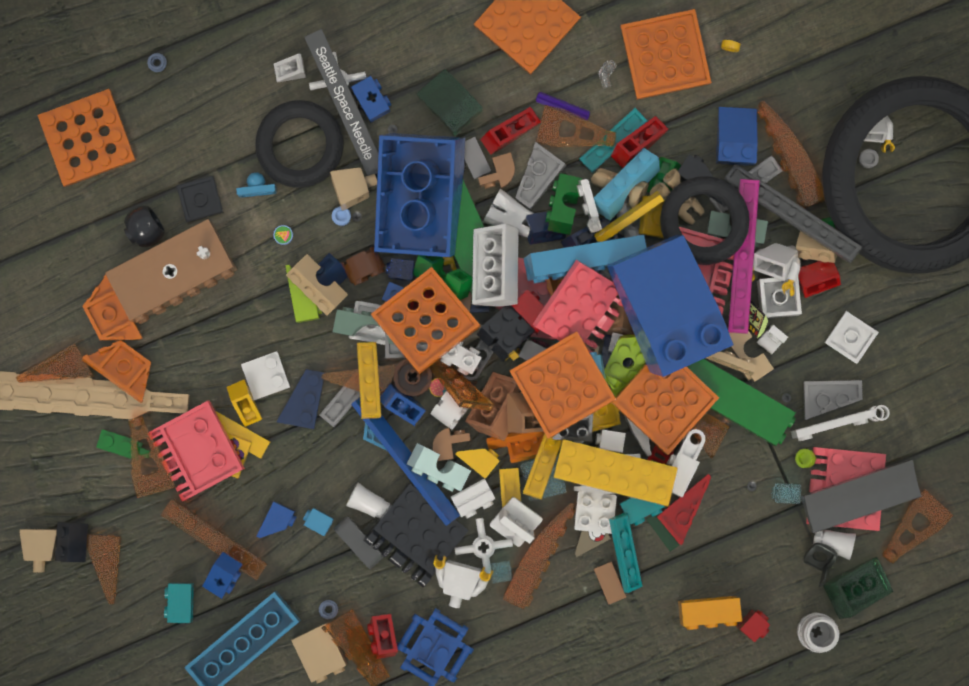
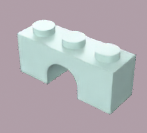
M416 444L407 462V465L413 467L411 471L421 476L423 473L427 474L428 480L436 484L440 481L444 483L442 487L452 492L454 489L461 491L471 470L451 460H447L445 466L438 470L436 463L440 454L420 444Z

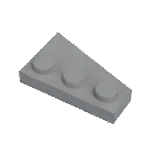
M537 142L534 144L527 169L515 197L516 200L530 210L533 209L566 166L564 162Z
M862 380L803 382L804 420L863 400Z

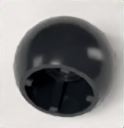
M138 206L132 209L125 217L124 223L126 228L124 232L133 244L137 243L140 247H151L157 244L164 236V227L149 206Z

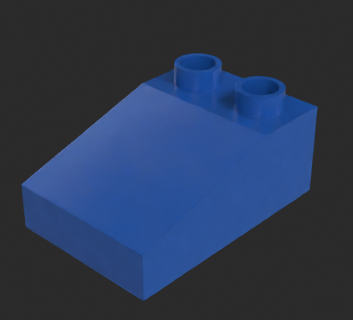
M398 133L379 135L374 252L440 257L455 255L464 175L465 138Z
M675 235L607 265L650 373L664 377L734 345L720 309L684 235Z

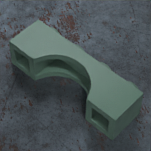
M343 307L342 310L337 309L333 332L355 336L361 328L367 325H379L372 318V312L362 311L361 314L354 313L352 308ZM407 328L405 335L412 337L414 328ZM388 337L389 344H394Z

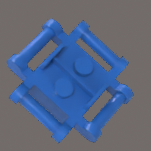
M435 608L428 621L414 613L413 620L401 641L396 643L397 649L407 654L400 668L404 671L408 670L429 683V686H435L441 675L455 683L456 675L468 655L474 651L472 647L462 642L469 628L465 625L461 626L441 614L437 608ZM438 620L459 634L457 637L433 624L434 621ZM419 624H422L424 626L413 647L411 649L408 648V642ZM457 647H460L463 650L450 672L446 671L445 667ZM412 658L434 670V676L411 664Z

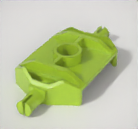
M635 335L619 336L604 368L605 380L611 386L615 397L646 364ZM625 358L633 359V364L630 367L623 365Z

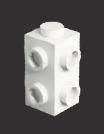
M461 341L443 355L440 361L449 366L451 364L458 366L457 370L467 376L469 373H474L482 357L479 356L480 351L473 347L465 348L462 346L464 342Z

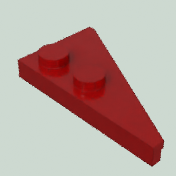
M709 474L685 492L683 497H679L662 513L656 516L680 546L684 542L692 520L711 479Z

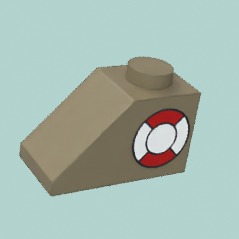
M581 531L574 554L578 557L611 538L608 533Z

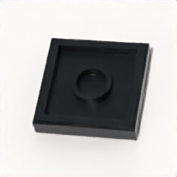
M214 176L177 185L187 223L224 213Z

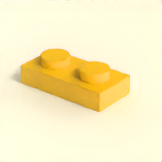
M499 469L503 508L512 497L521 501L519 469Z

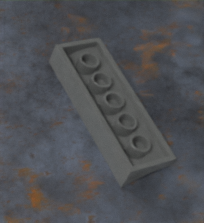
M905 460L800 496L812 533L922 497L913 460Z

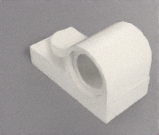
M770 325L758 339L757 343L772 355L788 337L777 327Z

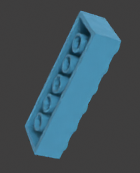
M644 235L530 253L523 258L527 280L541 283L552 277V280L563 279L576 259L600 273L606 270L607 265L645 249L646 243Z
M275 591L184 668L199 686H224L301 620L280 594Z

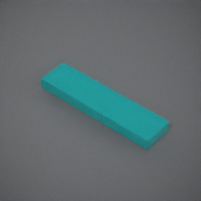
M634 108L579 160L593 173L612 155L616 144L648 122L647 119Z
M622 513L610 518L609 522L623 590L625 593H629L643 586L629 517L627 513Z

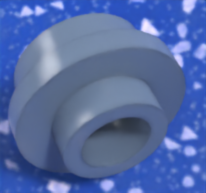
M154 53L148 58L147 64L153 72H161L166 68L167 60L162 54ZM156 60L161 61V64L159 66L154 65V62Z
M325 600L319 606V613L324 619H332L338 613V606L332 600ZM326 606L332 607L331 613L325 611Z

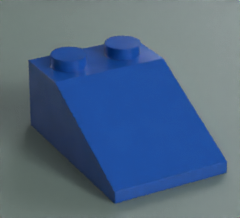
M718 107L716 164L754 166L757 163V109Z

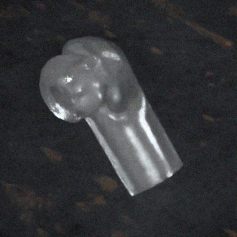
M612 60L606 61L598 72L602 89L611 87L609 76L616 69V63Z

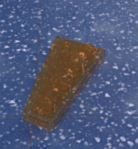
M440 358L429 366L459 407L492 411L494 404L452 365L449 366L440 361Z
M353 609L321 627L325 633L328 632L331 635L332 641L336 646L339 645L344 650L345 656L349 661L352 660L357 665V670L371 686H376L390 677L381 659H376V655L372 654L371 641Z

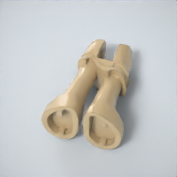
M599 168L593 174L591 183L603 189L618 173ZM642 181L629 192L627 196H629L630 207L633 208L639 202H642V196H645L648 189L647 182Z
M672 169L664 176L663 181L674 189L681 183L680 174L676 169ZM664 183L656 184L650 191V195L658 191L664 200L670 193L669 188ZM695 197L686 200L678 213V216L690 225L696 222L687 212L690 207L698 215L702 216L704 214V208Z

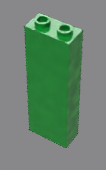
M463 180L454 256L459 268L473 277L474 229L484 228ZM472 281V285H471V288H470V293H471V295H472V292H473V281Z
M705 359L687 366L719 397L710 408L711 410L773 446H777L778 443L782 444L786 437L785 430L787 427L791 428L796 420L793 417L796 412Z

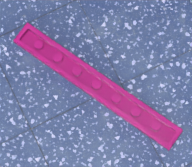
M740 179L739 193L746 202L750 223L743 245L734 254L729 333L748 334L760 180Z

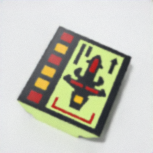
M751 301L748 330L758 338L764 333L768 319Z

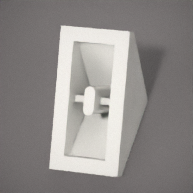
M296 54L274 63L277 82L306 78L301 54Z

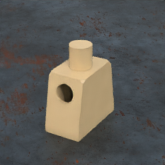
M361 168L330 172L342 211L368 199V188L377 185L375 174L364 177Z
M20 529L24 561H33V572H45V561L55 560L57 537L55 529Z

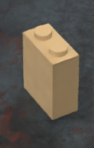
M328 622L291 640L311 682L316 681L320 683L328 679L326 675L332 672L336 675L345 671L344 667L347 666V662Z

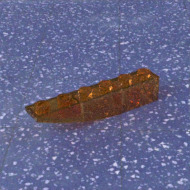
M764 101L760 102L757 109L759 117L765 120L767 125L765 126L766 133L769 137L772 136L774 143L772 145L776 154H780L782 159L780 164L784 172H788L790 177L788 182L792 189L795 188L798 205L807 209L825 201L823 186L803 146L780 116Z
M171 499L161 513L162 517L219 556L224 552L242 564L240 570L256 581L268 565L176 499Z
M569 503L561 510L528 548L502 598L503 600L523 610L525 606H530L533 599L531 593L534 588L538 589L542 581L539 576L542 571L546 572L550 564L548 558L550 554H555L559 546L556 541L559 536L563 537L567 529L564 525L567 519L571 520L575 513V509H573L574 504Z

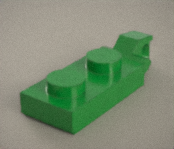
M104 429L101 431L96 448L138 460L139 456L149 458L151 454L150 450L142 448L143 443Z

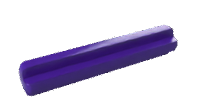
M542 92L537 94L536 102L583 121H587L590 116V112Z

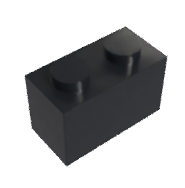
M58 522L55 561H86L88 524Z

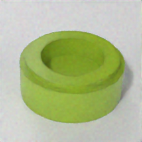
M801 449L797 452L795 461L801 468H810L814 465L816 457L812 450Z

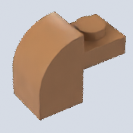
M511 152L492 158L496 173L478 178L480 188H493L499 182L500 188L504 189L511 183L515 172Z
M450 428L439 432L433 442V451L440 454L437 461L454 459L452 443L471 441L470 433L460 430L454 431V435L451 436Z

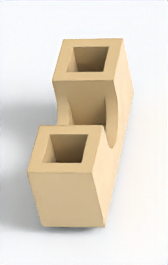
M306 254L286 276L321 311L328 315L348 294L335 281L329 286L320 284L316 279V272L321 267Z
M749 331L748 334L729 333L734 344L729 348L735 354V357L741 360L742 358H747L753 361L754 365H757L752 376L743 373L747 381L751 380L753 383L774 369L764 353L755 358L748 357L745 354L744 344L752 338Z

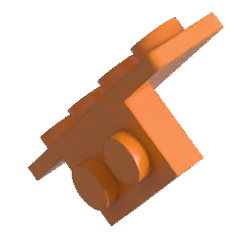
M544 431L530 433L510 432L504 441L494 437L487 438L488 450L490 448L493 450L508 447L511 463L534 459L542 442Z

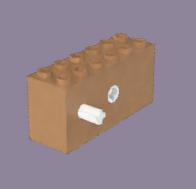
M207 219L105 272L129 320L142 324L150 320L149 316L153 314L160 315L167 311L166 307L181 304L184 302L183 298L187 296L194 297L200 294L202 288L207 287L209 289L217 285L218 280L231 278L235 275L234 272L237 271V268L214 224Z

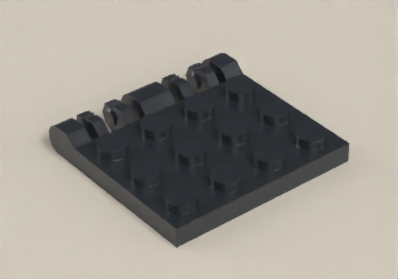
M408 483L368 532L363 541L369 546L375 541L372 548L377 550L384 540L387 539L389 544L383 549L381 555L383 557L388 556L394 546H396L388 561L397 568H400L407 558L410 557L403 566L402 572L407 573L414 562H416L419 566L412 573L411 579L416 580L418 578L417 583L425 587L436 572L433 564L435 556L437 555V559L440 561L443 560L444 556L447 558L469 530L457 520L452 521L446 526L418 489Z

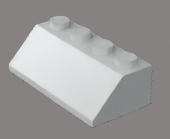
M507 224L474 229L473 305L502 307L518 304L519 229Z

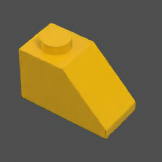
M245 380L227 386L230 400L244 427L262 420Z
M491 448L489 451L477 449L458 451L455 454L485 479L499 463L497 459L499 455Z

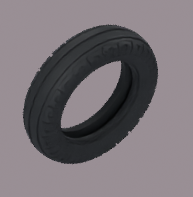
M289 101L272 109L260 123L255 140L256 154L264 171L276 182L294 188L310 187L324 181L330 176V172L334 171L338 166L343 152V136L338 122L324 107L310 101ZM295 118H305L315 122L321 127L326 137V149L323 157L316 165L305 170H292L283 166L276 159L273 152V138L276 131L283 123Z
M700 176L680 183L669 193L662 206L660 226L665 240L675 235H682L678 226V213L686 200L696 195L707 194L723 201L728 207L732 218L730 233L724 241L715 246L700 247L690 243L685 238L697 264L711 265L730 258L740 249L747 237L750 219L746 202L736 188L719 178Z

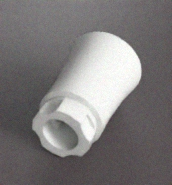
M358 482L346 506L380 519L389 508L390 503Z
M825 529L815 533L813 544L823 543L828 545L839 556L850 560L856 534Z

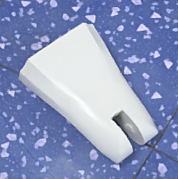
M500 189L483 223L491 226L507 224L519 229V235L528 238L530 228L524 225L526 222L525 218L526 215L534 213Z

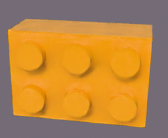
M737 596L678 601L680 624L687 628V630L699 629L698 625H704L706 628L718 627L719 623H724L726 626H736L737 622H742L740 598Z

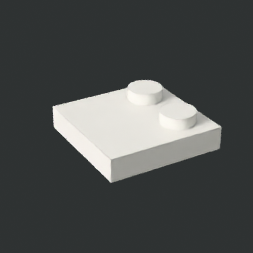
M845 311L825 343L857 364L879 332Z
M278 351L241 364L254 400L290 388Z

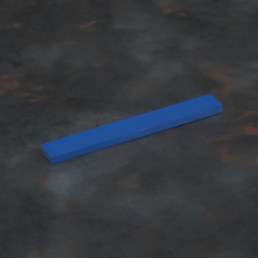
M358 398L351 405L361 416L360 398ZM382 414L381 418L363 419L442 522L447 526L458 518L460 514L439 487L427 479L428 475L423 473L421 476L411 471L413 467L407 465L412 454Z

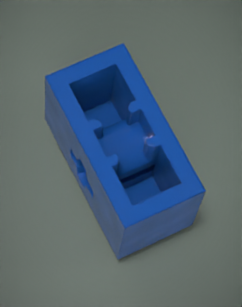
M369 76L351 87L370 123L390 112L389 106H391V103L386 95L382 96L379 90L382 87L377 79L373 80ZM372 94L376 101L372 102L369 100V95Z
M389 384L380 396V401L385 408L414 426L426 411L420 402L411 396L401 393L392 384Z
M222 552L202 587L222 599L226 593L230 594L236 584L233 582L236 583L242 574L239 572L242 564Z

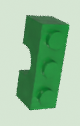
M560 173L559 180H554L552 191L556 193L555 196L551 195L549 207H552V211L547 212L545 221L549 223V231L570 235L576 209L567 207L565 203L577 204L579 196L577 185H579L578 181L582 180V178Z
M418 255L413 275L419 277L432 267L459 300L468 297L473 281L471 275L459 268L446 275L443 271L444 259L442 257Z

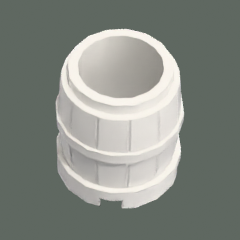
M814 612L800 620L797 627V636L804 647L812 652L822 653L836 646L839 640V630L832 618L825 614ZM817 626L820 627L821 635L813 637L812 629H816Z

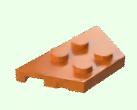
M105 274L99 286L94 289L90 298L82 306L99 340L143 339L136 323L129 320Z
M122 340L112 343L109 347L98 349V352L89 356L88 354L83 356L82 361L138 402H143L151 368V362Z

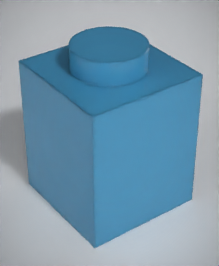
M313 508L312 511L308 510L303 520L306 521L304 526L326 536L334 518Z

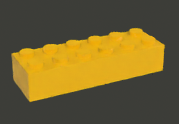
M563 439L554 478L669 507L678 468Z

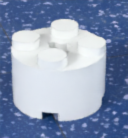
M452 384L430 414L453 430L475 399L455 384Z

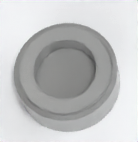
M866 149L859 155V163L866 169L873 168L879 161L877 152L872 149Z

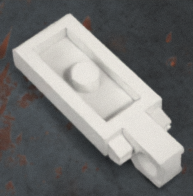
M587 179L579 180V185H577L578 194L580 197L583 196L585 202L582 204L585 215L589 216L586 225L590 233L600 231L602 227L589 181Z

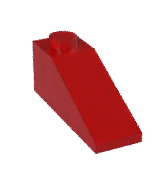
M529 107L489 130L480 140L490 155L539 125L541 121L533 109Z
M656 116L618 142L611 157L624 168L643 148L648 150L668 131V128Z

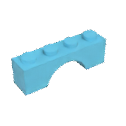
M643 148L594 197L598 213L611 220L623 208L625 199L632 188L642 181L648 183L660 171L659 157Z

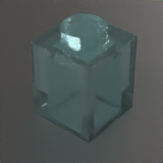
M775 483V487H772V499H775V503L800 504L801 484Z
M510 560L491 563L493 583L512 581Z

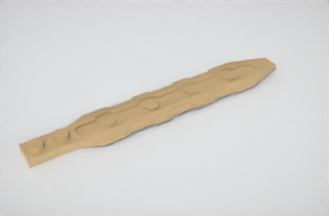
M0 371V410L13 411L14 409L33 410L38 413L60 412L73 413L79 416L101 415L120 419H135L149 411L184 414L189 408L190 395L151 392L146 389L143 402L140 403L111 381L93 380L86 377L64 378L40 374L39 376L23 375L16 372Z

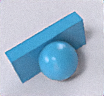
M258 172L251 173L247 177L246 183L248 187L236 188L237 195L240 198L277 193L276 185H265L264 176Z

